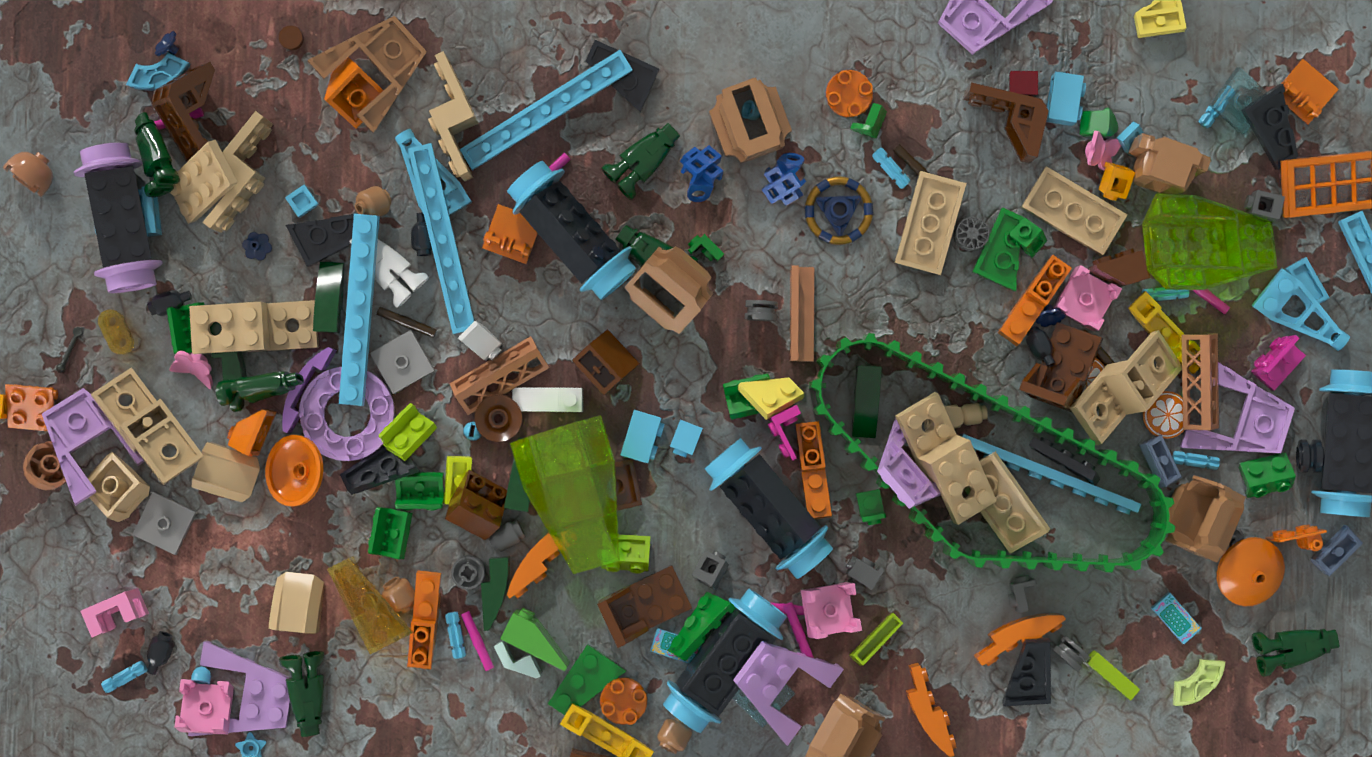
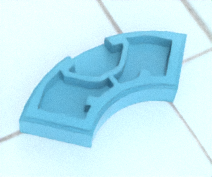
M167 52L166 56L154 65L142 66L136 64L126 85L138 90H155L185 73L190 63Z

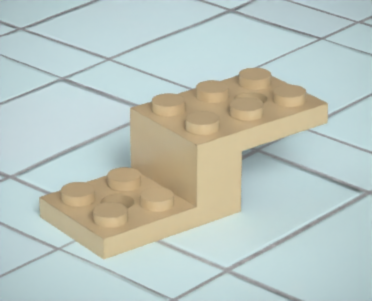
M443 51L435 55L438 62L434 63V66L442 80H447L448 84H445L444 87L451 101L429 110L432 117L428 120L433 131L442 138L438 142L443 152L452 159L448 163L453 174L457 178L461 177L464 181L472 179L473 176L453 135L479 123L455 71Z
M257 111L254 112L222 152L238 183L223 196L203 221L210 229L220 233L227 231L233 225V218L236 214L243 212L249 205L248 200L253 193L257 194L264 186L263 181L266 178L244 161L246 157L250 158L256 152V145L261 139L265 140L272 131L271 126L273 124Z
M315 300L189 306L192 354L319 348L318 332L313 331ZM291 319H296L299 322V329L296 332H290L287 328V324ZM214 322H219L222 326V331L219 335L214 336L210 332V326Z
M1159 330L1151 332L1128 360L1107 364L1072 404L1070 409L1090 439L1095 441V445H1100L1126 415L1148 411L1182 370V365ZM1097 406H1098L1099 409H1100V410H1099V416L1097 415V411H1096Z
M132 367L91 394V397L133 452L138 451L163 485L204 457L161 399L157 401ZM122 395H129L133 402L129 406H122L118 399ZM167 445H171L176 449V454L170 458L165 457L162 449Z
M938 393L930 394L895 415L917 466L929 480L936 483L954 524H961L997 501L971 441L956 434ZM929 419L930 427L928 430L923 431L922 423ZM969 486L970 494L963 498V489Z

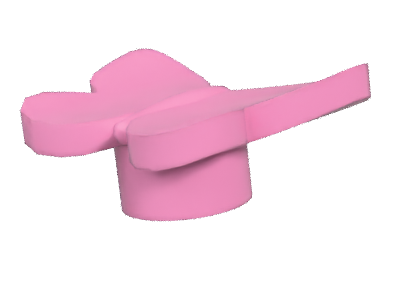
M1094 131L1092 141L1087 144L1085 149L1087 164L1091 166L1098 164L1099 169L1105 170V162L1112 163L1111 157L1115 156L1121 147L1118 139L1110 138L1103 141L1101 133Z
M179 351L175 354V361L169 369L171 372L191 373L207 388H212L213 380L210 374L212 368L203 354H188L185 351Z

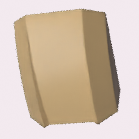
M207 442L201 452L204 457L199 460L192 478V488L244 502L251 496L260 470L258 458L247 456L237 450L213 442Z
M113 452L108 454L87 476L97 492L89 498L107 518L116 522L129 518L137 506L149 496L150 486Z
M285 572L277 577L270 612L269 629L299 633L319 632L324 582L312 574Z

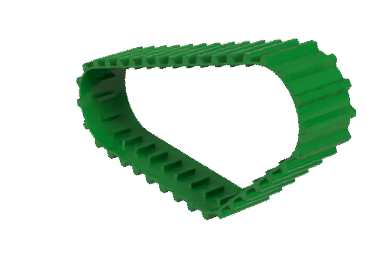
M868 333L861 340L851 342L845 337L836 342L837 350L831 353L830 356L822 355L816 361L820 366V370L817 374V379L809 382V389L815 391L818 403L813 409L814 414L823 415L830 423L827 430L830 435L836 436L840 434L846 440L843 449L847 453L857 452L862 457L859 466L863 470H874L877 473L876 484L881 488L886 489L890 486L882 480L881 475L877 472L878 466L875 462L878 459L875 456L869 458L858 446L861 441L858 438L853 441L842 429L845 425L842 421L836 423L827 411V409L831 408L829 403L824 405L821 388H826V383H822L826 367L830 369L834 365L830 360L841 350L844 355L849 353V347L853 345H864V350H870L871 346L877 347L886 352L885 357L890 358L893 355L907 362L905 367L910 369L915 366L927 372V378L934 379V377H937L949 383L948 389L955 390L957 387L970 394V400L977 401V399H980L992 405L990 410L998 412L1000 409L1012 415V421L1020 422L1022 420L1034 426L1033 432L1041 433L1044 431L1056 438L1055 443L1063 444L1065 442L1077 448L1075 453L1079 455L1087 453L1098 459L1097 464L1101 466L1109 464L1119 469L1118 475L1127 477L1129 474L1139 481L1137 485L1147 491L1151 500L1149 503L1153 509V521L1150 524L1151 529L1145 541L1142 540L1141 546L1134 552L1122 553L1123 557L1108 559V555L1098 554V559L1082 558V554L1073 553V558L1057 557V553L1048 552V557L1031 556L1029 551H1023L1022 556L1006 555V551L997 550V555L980 554L978 550H972V555L958 551L959 544L955 542L950 544L940 534L944 531L941 526L934 527L924 517L927 513L925 509L921 508L918 510L915 506L910 508L911 511L908 518L916 524L923 523L927 527L924 535L929 540L934 542L940 541L944 544L942 552L953 559H957L962 555L966 557L969 564L980 568L983 567L986 561L992 560L993 564L1001 568H1009L1012 561H1017L1018 565L1027 569H1035L1037 563L1042 562L1043 566L1052 570H1061L1063 564L1067 563L1068 567L1078 571H1087L1089 564H1092L1095 569L1112 573L1115 565L1136 571L1141 569V561L1151 555L1160 557L1164 553L1161 544L1166 534L1175 532L1176 526L1169 522V508L1175 503L1173 498L1165 497L1162 490L1158 487L1160 478L1157 475L1139 472V463L1135 461H1117V452L1113 450H1095V441L1091 439H1073L1074 430L1070 428H1052V419L1048 417H1030V408L1026 406H1015L1014 408L1008 406V397L1004 395L993 397L986 395L987 386L983 384L970 387L965 384V375L957 373L949 376L943 373V364L939 362L930 365L921 362L922 354L917 351L908 355L899 351L900 342L896 340L885 344L877 341L874 333ZM895 493L892 501L901 507L905 506Z

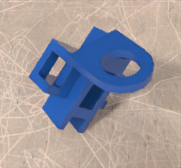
M710 145L701 151L694 147L684 154L680 160L683 164L681 173L684 174L688 171L693 175L687 190V197L693 202L707 200L714 187V180L718 179L720 181L723 176L724 170L718 166L722 155ZM695 163H699L702 167H698ZM695 191L705 192V194L700 197L692 195V193Z
M784 153L777 160L776 166L766 169L764 175L769 184L765 185L762 191L771 204L781 199L786 206L803 196L799 188L806 180L800 181L795 174L804 164L803 156L796 153ZM787 158H795L797 159V161L789 160ZM784 180L787 182L790 188H787V186L783 182ZM769 189H771V190L773 191V193L775 194L774 197H773V195L771 194V192L769 191Z

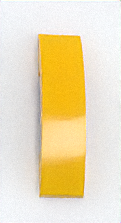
M1144 291L1128 309L1149 334L1159 330L1182 365V335L1184 333L1161 310L1162 307ZM1189 340V350L1196 355L1200 351V347L1195 341ZM1194 362L1189 367V372L1194 374L1200 367Z
M573 703L560 722L561 726L579 736L582 735L618 757H651L654 753L652 749L628 733Z

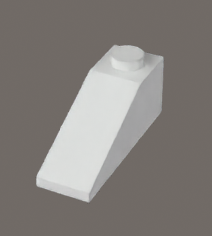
M474 321L458 337L460 341L485 361L489 358L493 360L502 351L499 348L502 343L483 324Z
M514 388L512 390V399L518 404L521 411L583 412L584 389Z

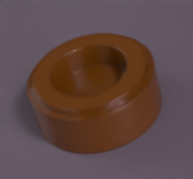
M289 25L280 31L279 41L284 48L297 50L302 46L304 36L296 26Z

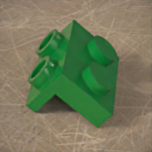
M204 302L184 305L180 309L167 308L174 354L179 351H185L188 354L192 353L189 306L204 305Z
M769 374L755 375L750 378L733 380L723 384L731 420L759 413L738 391V386L741 382L770 380Z
M1286 452L1239 464V470L1247 487L1245 493L1247 498H1260L1268 493L1276 491L1285 492L1293 487L1296 475Z
M417 472L395 480L396 509H403L405 511L426 509L434 511L443 508L445 492L444 472Z
M376 507L371 537L368 541V554L404 560L413 513L393 508Z

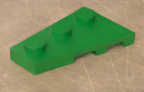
M1003 207L1000 209L989 233L988 241L983 246L972 270V273L1013 292H1016L1017 287L1016 280L1021 244L1011 238L1010 233L1024 218L1023 216Z
M706 592L698 601V605L691 616L686 619L679 634L672 640L671 646L667 651L677 658L686 661L705 642V635L710 629H717L722 624L720 619L727 612L732 613L736 607L731 602Z
M587 644L548 702V705L565 715L572 703L581 707L602 691L609 682L617 679L627 670Z

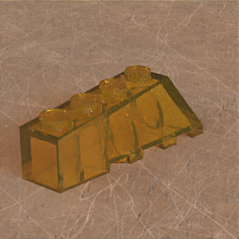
M354 556L327 569L369 654L414 633L361 572Z

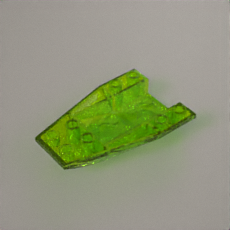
M1155 194L1143 220L1142 227L1147 271L1165 289L1206 290L1278 268L1272 221L1198 195Z
M601 415L510 443L523 489L572 573L577 574L620 561L615 460Z

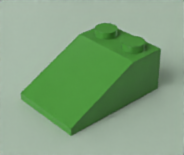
M522 608V610L516 609L500 639L565 671L570 662L539 619L534 617L535 613L526 608Z

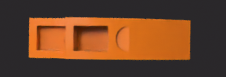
M1051 255L1017 301L997 333L1015 346H1018L1072 268L1056 256Z
M819 421L795 424L806 510L814 519L830 518L832 513Z
M576 525L572 526L557 539L550 531L529 551L510 583L507 592L509 599L514 595L518 599L528 591L526 587L532 581L537 584L547 576L545 571L549 567L544 560L552 561L561 554L558 549L565 544L569 548L579 540L577 535L581 531Z
M420 570L416 573L407 667L432 668L440 608L442 573Z
M1044 613L1008 622L988 633L993 642L976 653L974 657L980 665L986 664L989 666L999 659L998 655L1003 651L1010 652L1019 645L1017 643L1019 640L1024 643L1025 639L1043 638L1042 636L1047 632L1053 633L1059 630L1066 618L1060 613Z
M919 663L911 664L909 669L915 688L906 690L909 703L928 736L944 753L952 757L954 756L953 749L957 747L953 734L949 735L947 726L950 725L947 711L943 712L939 706L931 707V705H935L932 691H927L925 682L929 681L925 667L921 668Z

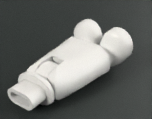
M378 239L375 280L383 290L388 288L392 290L394 294L393 305L399 308L411 297L412 293L397 279L401 277L409 288L415 292L429 279V276L426 273L415 274L408 269L411 264L398 252Z

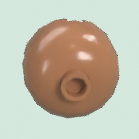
M20 152L12 156L3 166L5 171L8 172L10 170L14 174L12 177L30 191L35 193L38 190L37 193L40 197L46 193L52 184V170L47 165L49 160L39 152L36 155L29 152Z
M52 441L33 446L26 455L23 464L24 476L28 482L34 487L45 491L55 490L64 485L66 480Z

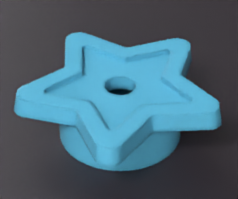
M249 732L245 741L238 742L235 746L240 750L242 757H262L261 749L266 744V741L256 740L253 733Z

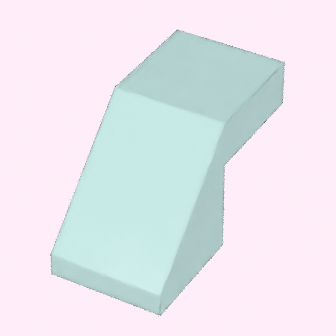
M502 640L494 645L504 668L534 678L542 675V671L533 655L527 654L515 660L505 641Z

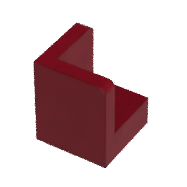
M1010 71L1009 91L1036 97L1038 95V71Z

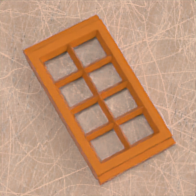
M1372 151L1281 161L1282 196H1285L1282 208L1283 217L1291 218L1372 209Z

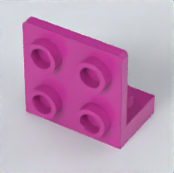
M1297 335L1277 337L1269 346L1271 350L1266 355L1262 354L1253 364L1255 368L1251 373L1271 391H1275L1306 356L1294 345L1299 340Z
M793 405L769 418L771 422L767 424L774 437L778 436L781 441L778 447L783 457H789L792 461L797 458L780 424L783 423L784 426H787L798 420L797 415L801 414L797 405Z

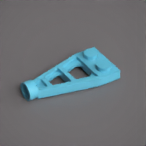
M407 129L398 134L395 140L401 148L418 206L423 212L408 148L422 144L416 139L412 130ZM436 159L440 178L446 183V189L443 191L450 216L472 203L461 183Z
M1283 268L1278 271L1252 304L1255 309L1270 320L1326 342L1337 351L1341 350L1350 339L1347 333L1339 329L1304 284ZM1292 295L1299 296L1306 307L1299 317H1291L1282 312V307ZM1312 312H1316L1324 320V324L1317 331L1304 324V321ZM1333 333H1336L1335 336H1334V337L1332 338V340H1331V335H1332Z

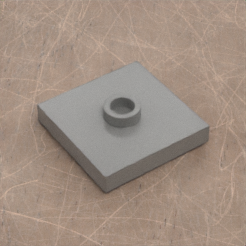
M412 330L370 353L393 394L435 371Z
M152 492L132 535L177 555L197 511L157 492Z

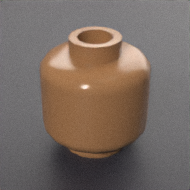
M373 186L357 194L355 210L358 214L381 217L389 212L391 197L385 189Z
M394 577L383 585L382 598L392 612L402 611V613H406L414 607L415 590L406 578Z
M675 718V720L666 719L657 735L660 742L659 746L674 754L677 751H684L692 736V730L678 718Z

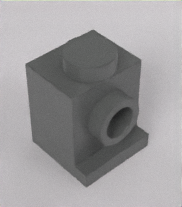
M1256 190L1246 197L1244 208L1248 209V216L1275 222L1280 220L1285 196ZM1259 202L1264 205L1263 210L1258 209Z
M705 550L692 576L695 580L717 591L718 585L729 566L725 561L726 557L717 551L710 553ZM713 566L717 567L714 573L711 574L710 568Z
M852 556L845 567L848 569L847 575L873 590L884 569L880 566L874 569L875 563L864 556L861 560Z

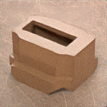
M756 77L722 89V94L716 96L715 107L709 111L725 157L733 156L740 163L784 148L785 137L792 132L776 86L768 87L761 80H757ZM750 89L767 132L766 135L749 140L734 99V95Z
M1144 133L1134 138L1128 154L1136 157L1133 171L1136 173L1132 181L1134 185L1165 196H1176L1186 191L1195 177L1207 172L1211 162V157L1201 154L1198 148L1167 137L1155 139L1154 136Z
M676 246L669 250H662V248L658 247L625 286L626 290L630 293V300L664 329L673 330L678 334L693 320L713 295V292L709 289V281L712 277L708 271ZM644 272L685 305L676 317L673 316V311L645 287L641 289L639 277Z
M1194 475L1190 483L1181 484L1174 490L1171 498H1173L1175 504L1169 508V522L1176 527L1175 532L1168 533L1165 541L1217 563L1227 550L1244 511L1246 497L1218 482Z
M840 694L814 736L805 757H870L882 737L879 720L884 721L885 717L856 699Z

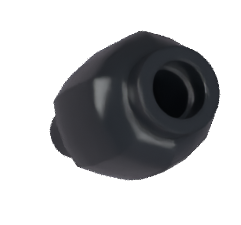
M423 212L416 213L417 223L411 229V245L417 251V256H430L432 246Z
M169 290L156 294L152 301L147 302V306L152 316L156 314L164 316L167 315V308L180 309L184 302L192 299V295L189 290L183 293Z
M1038 326L1030 328L1026 334V343L1030 351L1036 358L1043 360L1048 368L1053 367L1056 362L1052 357L1053 345L1050 338Z
M160 631L157 636L151 639L147 650V660L150 663L147 673L156 675L158 667L166 664L174 648L173 636L170 633Z

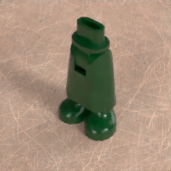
M142 112L135 119L136 127L134 131L137 135L136 143L143 163L144 174L147 177L154 178L153 181L145 185L144 191L147 197L155 198L171 192L174 189L173 185L179 183L180 178L178 172L171 164V156L155 122L149 119L147 112Z
M667 123L663 128H657L656 131L646 135L619 155L622 161L615 165L604 164L601 170L610 181L616 183L630 169L632 172L617 184V187L629 200H632L636 197V183L639 180L645 183L666 158L671 148L675 146L674 142L680 135Z
M627 225L623 227L615 239L623 245V250L629 246L632 248L629 255L640 267L643 266L658 247L662 248V250L674 248L655 237L640 232L638 229L633 230ZM690 256L698 263L699 259H697L695 256Z
M281 371L251 377H240L236 380L226 379L218 382L216 397L221 406L229 405L233 412H240L244 408L245 400L255 403L266 398L286 394L289 391L295 390L296 386L304 384V378L297 372Z
M1320 629L1276 632L1274 639L1268 638L1262 632L1252 634L1253 647L1258 654H1261V656L1256 658L1258 671L1263 677L1270 676L1276 667L1280 665L1283 669H1289L1321 657L1325 653L1328 654L1331 652V649L1340 647L1338 634L1335 629L1329 631ZM1277 650V655H1263Z
M311 651L303 654L306 675H302V657L300 655H286L279 658L280 666L288 670L291 675L285 681L292 711L297 721V727H300L301 737L320 734L319 724L322 723L324 677L322 673H318V667L325 658L323 651Z

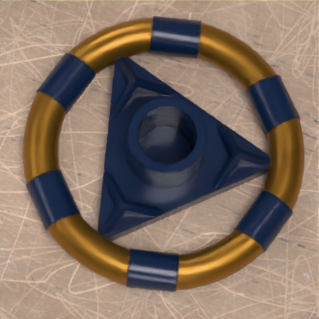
M842 176L830 177L816 184L810 191L805 203L806 222L814 235L826 243L834 245L848 244L862 237L868 230L873 218V203L869 193L859 182ZM834 185H844L860 195L818 197L821 192ZM862 199L864 203L862 223L851 233L842 236ZM815 201L837 236L831 235L817 225L814 217Z

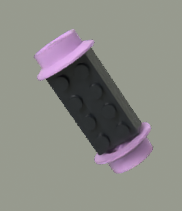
M106 143L81 150L82 166L74 171V175L85 177L103 266V269L94 272V276L106 280L108 293L131 292L155 286L157 283L154 270L163 263L161 260H152L134 172V169L142 166V161L131 158L129 144Z

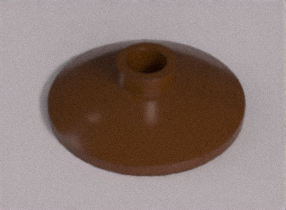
M492 395L485 398L478 405L475 412L477 430L484 438L493 442H503L511 439L517 434L522 424L520 407L513 399L505 395ZM500 414L503 417V421L496 423L494 421L495 415Z

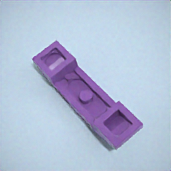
M330 347L315 355L299 372L304 378V384L298 385L295 390L288 392L282 418L284 432L292 433L298 423L300 412L295 407L316 368L326 371L337 350Z

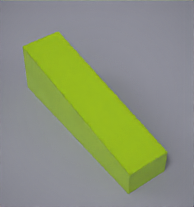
M891 613L849 656L859 666H863L901 627L903 622L894 613Z
M1093 650L1089 654L1091 658L1085 663L1131 701L1140 689L1098 652Z

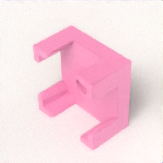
M1080 265L1073 270L1053 309H1060L1068 318L1091 331H1098L1104 322V319H1102L1112 300L1117 299L1122 288L1113 283L1107 284L1089 274L1090 270Z
M843 582L801 590L809 638L820 639L834 633L862 631L860 619L853 618L850 595H856L855 583Z
M138 588L125 591L80 611L91 637L116 628L111 616L115 612L120 611L124 622H129L149 614Z
M181 679L179 689L183 694L181 715H176L174 727L180 732L228 735L234 687L230 682L217 681L218 685L196 684L193 680Z

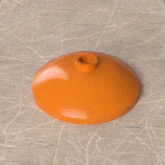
M289 435L280 439L273 446L265 467L266 483L271 495L279 503L286 506L304 505L316 495L323 478V460L318 447L309 438L301 435Z
M1251 537L1236 542L1223 554L1218 564L1217 584L1221 593L1229 601L1240 606H1254L1265 602L1274 595L1283 581L1285 573L1283 555L1273 543L1263 538Z

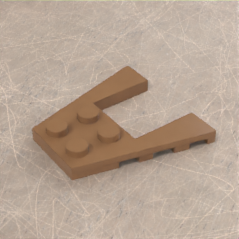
M395 16L307 61L323 79L358 48L376 66L391 84L357 114L358 118L372 133L377 129L427 52Z

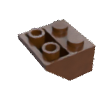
M1134 248L1114 254L1115 259H1112L1111 255L1092 261L1093 266L1087 268L1091 271L1089 274L1108 284L1113 283L1118 287L1151 278L1143 251L1135 252Z
M608 329L572 359L575 365L603 395H607L640 364Z
M468 470L450 500L445 519L486 540L500 528L507 490Z

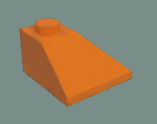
M348 57L331 73L324 100L357 129L362 123L357 114L384 90Z
M261 410L237 422L229 430L227 439H230L228 446L247 456H258L277 412L274 410Z

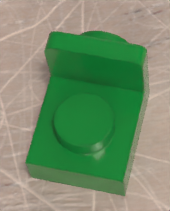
M1023 218L1010 233L1011 238L1020 243L1025 254L1031 258L1047 242L1043 230L1027 218Z
M705 234L701 238L698 235L695 236L688 244L690 247L688 253L690 255L702 246L704 249L701 252L709 261L714 259L718 263L724 257V253Z
M875 489L855 493L861 521L867 522V525L882 523L881 519L886 518V514L883 509L880 490Z

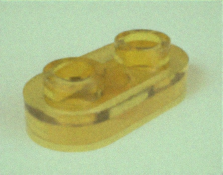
M112 309L103 311L98 317V325L110 350L121 355L129 353L134 347V338L123 315ZM112 317H114L116 320V323L113 326L109 324V320ZM124 338L126 345L121 347L119 342Z

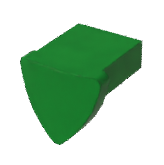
M873 103L865 124L852 123L850 130L877 139L887 111L882 105Z
M1110 108L1097 111H1082L1079 133L1081 136H1093L1094 131H1099L1103 137L1113 136L1118 131L1119 127L1116 117Z

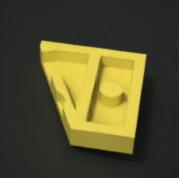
M1154 0L1150 5L1143 7L1134 15L1138 38L1185 32L1187 29L1181 0Z
M790 378L741 382L738 386V391L766 420L799 402L804 397V392Z

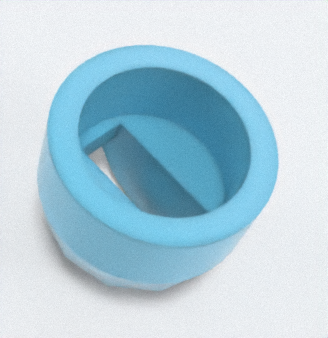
M748 100L743 104L741 110L743 118L748 120L760 118L761 115L756 102Z
M475 422L467 423L463 429L464 436L468 440H478L482 435L477 430L476 425L474 436L470 437L471 425H475Z
M197 667L192 673L191 680L196 684H210L211 672L205 667Z

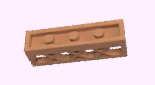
M792 265L790 267V362H814V267H799V265Z
M1218 333L1182 335L1183 430H1214L1219 428ZM1189 340H1200V351L1196 355L1189 350ZM1194 362L1201 368V374L1196 379L1189 373V367ZM1194 386L1201 391V398L1196 403L1190 397V390ZM1195 409L1201 414V425L1190 424V414Z
M530 336L499 354L493 360L487 361L451 382L450 386L467 415H470L476 411L478 405L485 398L492 395H504L547 370L549 366ZM536 357L541 362V364L534 368H527L528 362ZM510 372H519L518 377L514 380L506 379ZM492 383L499 384L497 390L493 392L486 391L488 385ZM471 395L478 396L477 401L469 406L464 401V399Z

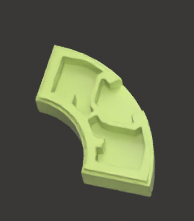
M1200 659L1196 671L1190 677L1181 681H1174L1173 705L1184 706L1193 704L1208 695L1220 682L1225 668V661Z

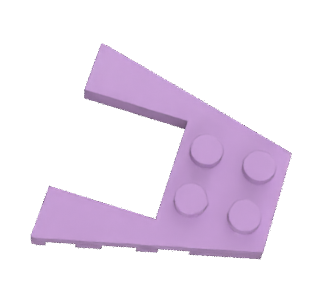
M949 0L938 24L973 55L1049 6L1053 0H1022L1006 18L999 14L985 0Z
M1218 363V385L1247 394L1234 437L1230 438L1207 430H1185L1180 448L1281 453L1295 408L1256 386L1253 382L1236 374L1230 368Z
M84 388L42 413L75 506L97 493L71 456V453L111 428L137 466L145 462L138 451L133 452L91 397V394Z
M895 417L877 472L881 475L882 480L897 494L898 499L910 509L941 496L936 483L933 481L931 483L901 448L907 441Z
M204 641L200 660L201 666L246 673L239 718L230 717L228 733L286 728L291 704L285 680L290 677L268 667L261 666L248 658L245 659L225 648L213 645L209 641ZM188 733V736L210 735L207 733Z
M762 641L733 681L752 702L780 739L788 746L802 726L773 707L771 703L798 667L829 688H831L844 669L838 664H831L819 658H811L805 654L795 653L786 648Z

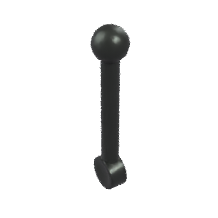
M80 327L73 329L74 336L61 363L56 366V370L59 373L65 371V364L78 337L83 335V329Z

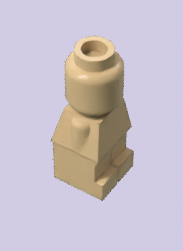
M979 403L964 404L962 407H958V405L944 406L954 429L960 428L963 423L967 426L980 424L988 418L986 406H981ZM929 419L924 421L925 431L930 427Z

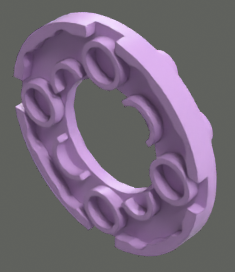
M336 367L318 375L304 391L299 406L302 432L305 437L315 443L320 453L326 457L341 461L362 459L371 455L383 445L378 435L395 419L394 401L383 381L367 371L365 399L370 407V420L367 427L361 433L352 437H343L335 434L328 427L325 420V408L329 399L334 394L340 392L342 367Z

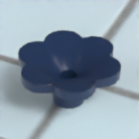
M172 31L170 34L167 33L163 36L162 40L156 45V56L165 54L167 51L172 55L178 52L179 48L174 45L176 32Z
M251 232L248 235V239H245L242 243V247L246 250L245 255L249 259L256 258L262 261L266 258V254L272 251L269 237L264 233Z
M1048 304L1036 319V323L1040 324L1041 327L1056 325L1057 322L1061 323V320L1066 315L1060 309H1053V306Z

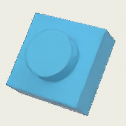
M1132 122L1117 137L1124 152L1127 154L1134 138L1144 133L1140 125Z
M305 184L285 197L299 218L319 205Z

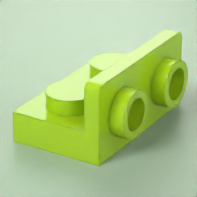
M410 403L383 429L378 437L387 450L403 461H406L437 429V426L433 421L420 414L415 405Z
M603 534L602 569H606L609 572L628 570L635 574L649 571L650 536Z

